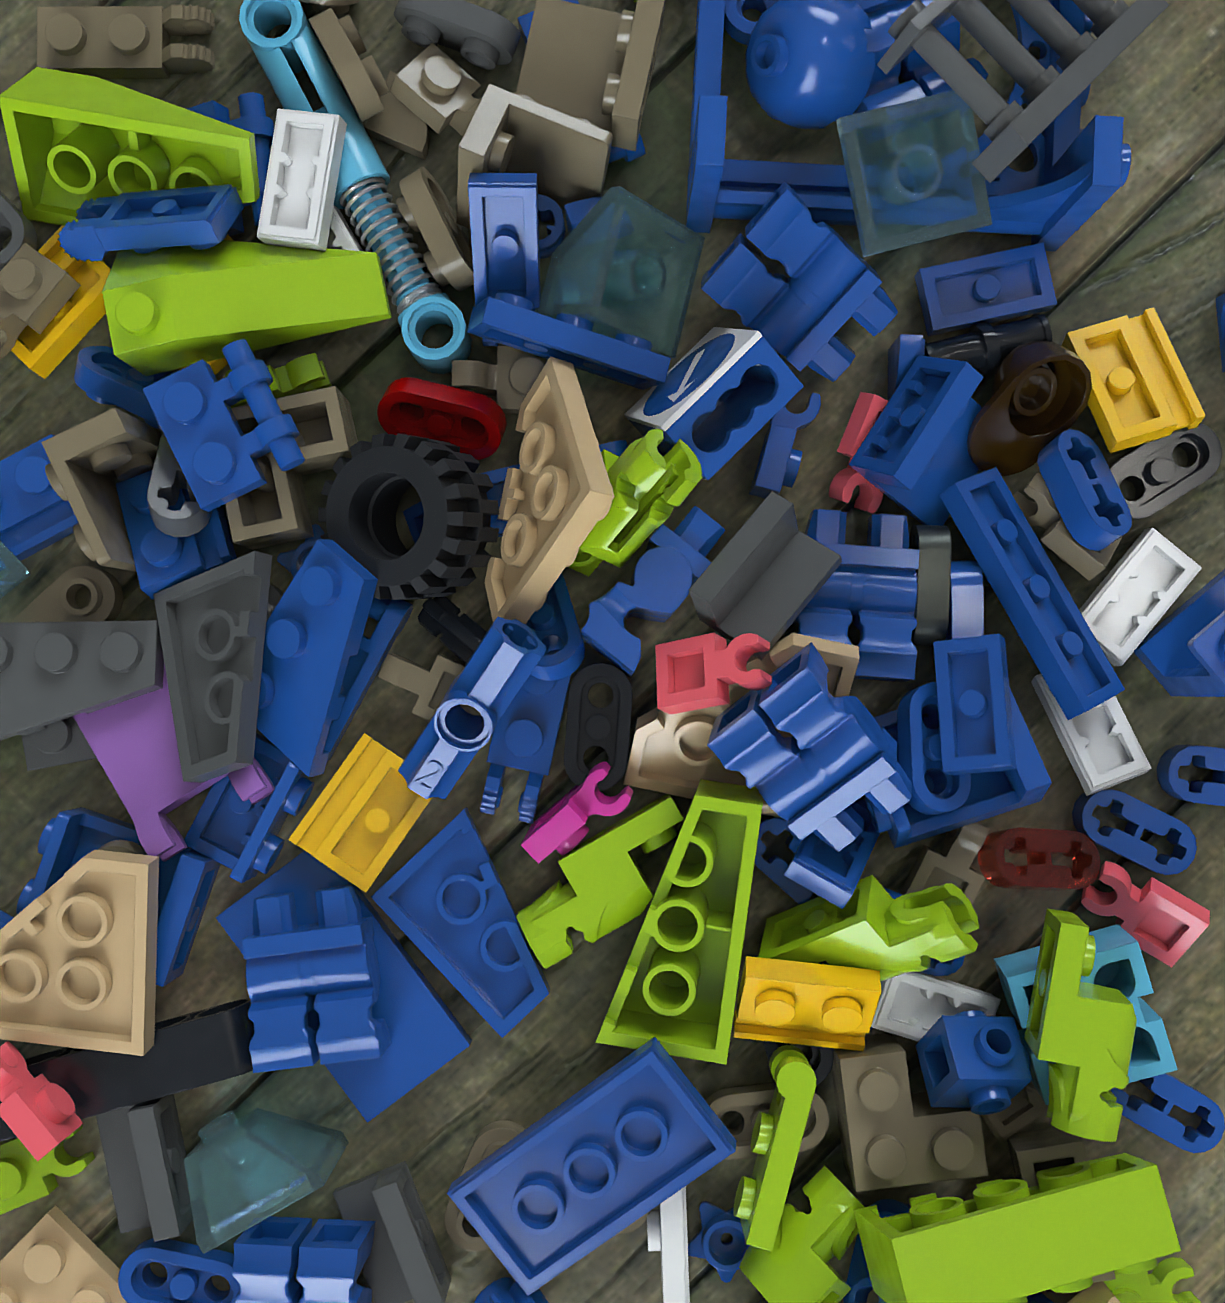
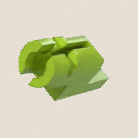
M653 429L648 431L643 438L632 442L620 457L605 449L601 452L615 497L612 500L608 514L604 519L595 524L579 547L576 559L569 568L589 577L603 560L619 568L623 567L650 534L670 517L674 506H680L703 478L701 464L685 442L679 439L672 449L662 457L657 447L664 439L663 430Z
M670 794L659 797L579 843L567 854L560 855L558 863L569 882L562 885L560 880H558L531 905L518 912L516 917L534 954L544 968L547 969L573 954L574 944L572 936L568 932V927H573L575 930L583 932L585 940L594 943L640 916L653 898V893L630 850L640 845L644 853H649L678 835L673 826L684 819Z
M872 874L858 881L852 897L843 909L822 897H817L767 918L758 957L808 963H820L826 960L829 965L880 971V981L882 982L907 972L924 971L930 967V958L937 959L942 963L975 952L979 944L967 933L979 929L978 916L970 900L960 888L952 883L929 887L922 891L901 895L893 899Z
M1047 908L1024 1037L1037 1059L1055 1062H1048L1049 1104L1046 1117L1052 1118V1126L1066 1133L1096 1141L1116 1142L1123 1105L1116 1102L1117 1097L1109 1090L1114 1087L1122 1090L1129 1084L1128 1071L1137 1024L1133 1004L1117 989L1080 982L1081 976L1088 977L1091 974L1095 961L1096 945L1094 936L1088 935L1090 927L1072 912Z
M824 1166L802 1188L804 1194L809 1197L812 1208L811 1213L806 1215L804 1212H799L792 1204L786 1203L773 1250L768 1251L749 1246L741 1261L740 1270L768 1303H839L851 1290V1287L833 1269L828 1261L834 1256L841 1260L859 1232L853 1210L864 1208V1206Z

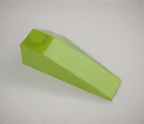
M36 67L0 94V108L23 214L29 220L65 226L67 222L71 223L73 220L78 222V219L75 218L78 215L76 211L85 200L119 196L121 193L231 184L232 187H236L243 204L256 202L260 197L255 136L252 132L95 76Z
M223 240L213 247L201 250L193 249L190 245L162 247L156 251L143 254L136 253L133 249L121 250L116 255L102 290L114 356L145 376L187 367L202 359L208 362L225 358L222 349L229 343L240 339L247 340L251 350L255 351L392 318L380 258L376 252L328 248L326 251L230 240Z

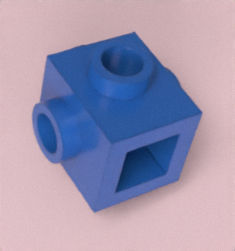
M979 1010L963 1011L953 1016L942 1015L915 1045L931 1107L970 1108L971 1112L977 1115L998 1113L1007 1109L1011 1105V1099L1033 1080L1030 1072V1056L1025 1045L1021 1043L1014 1017L986 1016L983 1011Z

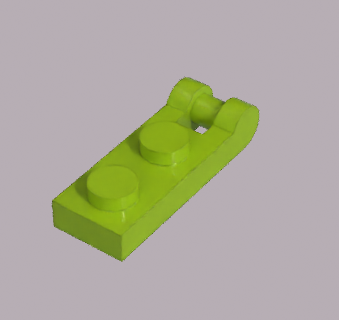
M793 1045L778 1047L770 1057L769 1068L776 1087L769 1113L759 1112L751 1138V1152L757 1153L752 1177L742 1176L739 1181L733 1209L734 1217L740 1218L746 1244L772 1251L816 1089L817 1079L807 1057L801 1049Z

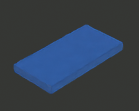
M304 850L215 918L243 954L242 939L253 934L252 919L255 898L263 895L294 892L297 924L318 923L315 891L352 883ZM354 885L361 906L362 917L372 916L373 940L380 970L378 1001L372 1006V1017L374 1019H385L391 1044L382 1057L324 1065L368 1123L469 1047L472 1039L362 891ZM314 1005L308 1013L309 1027L320 1026L319 1014L315 1011Z
M653 1037L453 1181L447 1194L527 1296H529L734 1153L737 1140L657 1038Z

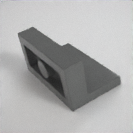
M772 491L691 586L689 592L700 621L731 641L742 634H757L770 642L771 650L839 567L842 559L839 554L800 532L793 503ZM769 651L758 652L753 655L762 661Z
M174 1094L96 1115L120 1233L151 1227L154 1242L180 1236L199 1211Z
M406 1161L336 1188L333 1195L343 1220L376 1221L371 1253L362 1268L369 1288L372 1289L375 1303H404L412 1299L414 1303H445L451 1276Z

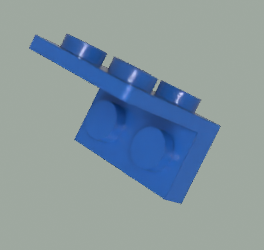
M918 355L848 465L922 525L943 526L950 513L939 494L954 483L974 476L979 469L969 456L967 439L971 424L982 409L971 396L983 379V376L966 361Z

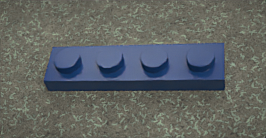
M997 467L956 482L939 494L1067 720L1089 711L1124 691L1125 688Z

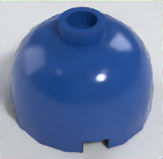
M779 0L762 13L750 34L745 53V75L751 95L769 117L796 128L817 130L824 129L833 121L843 122L853 115L868 92L875 69V52L867 51V37L864 30H872L868 15L855 0Z

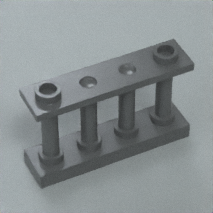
M915 0L888 30V33L895 41L877 65L887 74L915 49L988 126L983 133L992 143L971 164L991 183L1169 4L1165 0H1136L1129 7L1123 0H1118L1116 3L1113 0H1072L1094 23L1089 30L1097 37L1095 40L1088 31L1080 35L1048 0H1007L1060 56L1055 62L1063 70L1060 74L1052 65L1045 69L980 0H933L928 6H925L920 0ZM952 15L1025 91L1020 96L1028 105L1025 109L1016 100L1009 105L937 30Z

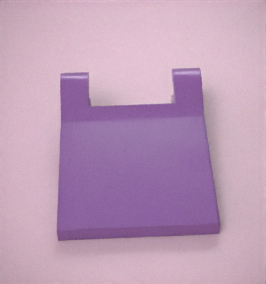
M165 664L162 689L89 714L83 712L73 716L130 814L143 849L147 855L159 856L164 862L187 848L182 835L166 815L227 775L242 801L249 799L253 805L272 794L275 789L270 778L255 757L252 765L202 783L183 781Z

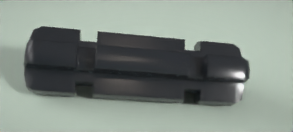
M447 597L427 599L423 603V609L418 615L420 625L435 637L442 634L439 638L440 642L467 664L487 631L467 614L463 613L459 617L460 608Z

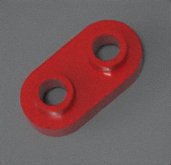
M404 377L393 381L387 387L377 408L380 425L388 434L397 435V433L449 442L460 447L459 453L471 454L475 459L487 458L497 451L507 426L503 410L491 398L483 394L413 377Z

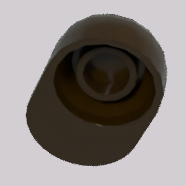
M1047 341L1023 344L1006 355L995 371L992 397L976 415L968 433L967 448L973 463L983 472L997 467L1001 476L1013 475L1033 466L1038 461V454L1041 449L1060 433L1068 430L1087 406L1092 390L1091 372L1084 362L1067 347Z

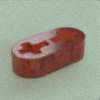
M1023 827L995 831L987 835L983 846L978 852L979 867L985 879L994 886L1007 889L1064 891L1087 888L1095 882L1100 872L1101 860L1097 847L1088 836L1077 831ZM1005 850H1009L1013 854H1027V865L1015 866L1012 863L1005 862ZM1063 853L1064 856L1072 857V869L1067 866L1052 865V855Z

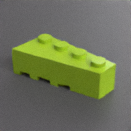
M700 779L595 1043L638 1049L650 1039L656 1037L669 1055L727 1065L763 806V797L756 787L750 789L744 785Z
M1122 1153L1038 1171L1036 1174L1038 1186L1028 1187L1027 1182L1020 1179H998L976 1184L977 1188L973 1191L974 1199L963 1201L959 1197L937 1198L936 1193L909 1198L911 1208L908 1213L884 1218L879 1216L877 1205L855 1209L853 1211L873 1291L886 1303H1027V1296L1049 1289L1056 1293H1073L1085 1290L1092 1286V1277L1114 1270L1121 1274H1137L1152 1270L1158 1265L1157 1258L1181 1251L1157 1164Z

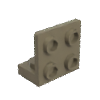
M536 0L516 93L525 94L535 102L569 116L585 118L593 122L597 127L612 133L613 147L636 151L663 29L666 0H637L635 12L623 9L622 14L563 0Z
M489 84L458 146L456 224L470 229L468 197L470 173H537L538 194L550 197L563 208H565V204L602 197L613 142L612 133L597 127L593 122L585 118L572 117L539 104L525 94L512 93Z
M112 408L41 443L51 462L45 466L47 478L57 495L62 500L69 501L78 520V524L73 526V532L83 553L90 560H96L101 566L136 572L114 478L117 477L119 481H124L152 470L154 467L152 460L156 459L162 435L158 429L117 408Z

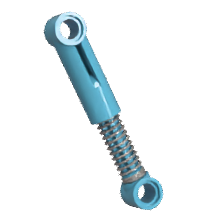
M244 0L239 14L242 31L283 109L313 112L294 75L305 68L324 107L314 112L340 115L347 123L334 205L338 209H345V214L351 217L350 224L356 227L355 233L361 237V244L366 247V252L372 251L378 254L385 286H387L386 292L392 296V304L397 306V313L399 314L398 323L401 327L404 342L413 358L422 368L431 373L446 374L452 372V361L467 360L471 353L472 339L470 333H467L468 327L464 316L459 308L450 300L449 296L446 293H441L442 290L438 288L439 284L432 282V274L426 273L428 267L426 263H421L423 254L416 253L418 245L411 243L413 235L406 233L408 225L401 223L403 216L396 213L398 206L391 203L393 196L386 193L387 186L390 183V176L313 31L299 0ZM282 24L291 25L284 35L277 38H267L269 31L275 26ZM446 324L452 327L453 336L443 347L435 349L422 345V337L425 331L432 325Z

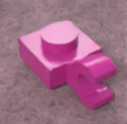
M606 761L595 765L579 787L577 785L573 787L531 824L521 846L538 864L555 849L561 856L571 851L589 832V828L585 823L590 815L613 816L621 813L628 806L633 794V790L629 785L616 796H606L598 788V782L608 775L611 768Z

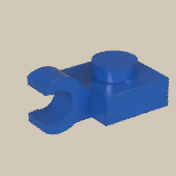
M812 392L807 401L806 410L803 413H791L784 406L770 419L750 488V495L766 499L772 491L779 494L782 486L793 487L803 451L792 448L796 432L809 426L819 413L821 406L820 394Z

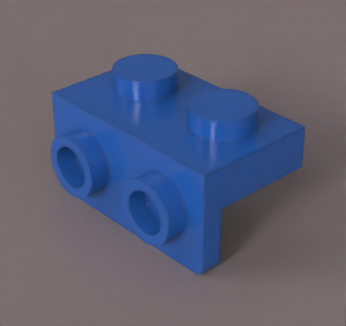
M257 733L254 757L275 787L273 793L255 805L249 799L242 801L227 775L212 785L184 839L187 847L232 869L230 878L240 883L257 876L258 872L267 874L270 871L285 842L284 839L277 836L288 814L296 817L301 812L314 787V782L308 780V776L271 741Z

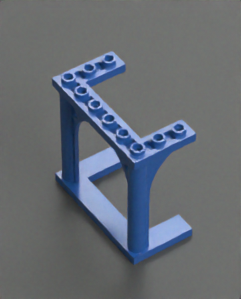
M697 0L685 232L710 233L713 218L751 220L785 181L805 202L806 207L810 211L811 219L815 223L825 222L829 225L1031 235V245L1044 242L1045 251L1056 252L1127 180L1131 165V148L1129 144L1123 143L1124 117L1095 115L1084 129H1080L1081 107L1087 101L1090 85L1028 145L1034 157V167L1032 170L1019 172L1007 166L991 183L988 180H984L985 177L982 174L967 175L968 164L975 160L992 143L984 133L970 145L951 156L929 164L906 168L724 159L728 96H721L720 90L725 0ZM1048 0L1080 35L1086 31L1091 35L1089 29L1093 26V22L1072 0ZM1011 6L1016 22L1018 41L1027 50L1034 46L1040 48V59L1037 61L1045 69L1052 65L1061 74L1063 70L1055 63L1060 56ZM1015 80L1007 103L1010 105L1016 100L1021 106L1025 102L1020 96L1025 91ZM946 174L950 176V178H939Z

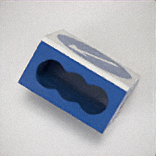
M713 327L667 372L665 383L652 387L624 415L643 437L650 430H663L664 439L657 447L662 457L672 449L679 439L685 442L701 464L703 479L709 480L804 386L759 331Z

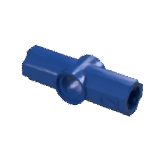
M499 616L495 619L461 673L453 680L437 710L401 763L398 772L405 778L407 788L425 799L438 797L445 800L479 749L489 742L498 721L545 654L547 647L539 640L535 630L517 619L508 620ZM460 704L474 707L482 716L467 713Z

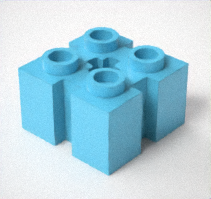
M1118 924L1089 932L1088 935H1093L1095 939V961L1091 974L1088 977L1081 976L1080 982L1119 990L1133 1004L1137 1024L1128 1071L1129 1083L1178 1070L1162 1018L1141 998V996L1152 994L1154 991L1138 941ZM1040 946L994 958V963L1007 1005L1022 1030H1018L1021 1043L1025 1045L1030 1056L1032 1083L1045 1105H1048V1062H1055L1037 1059L1024 1039Z

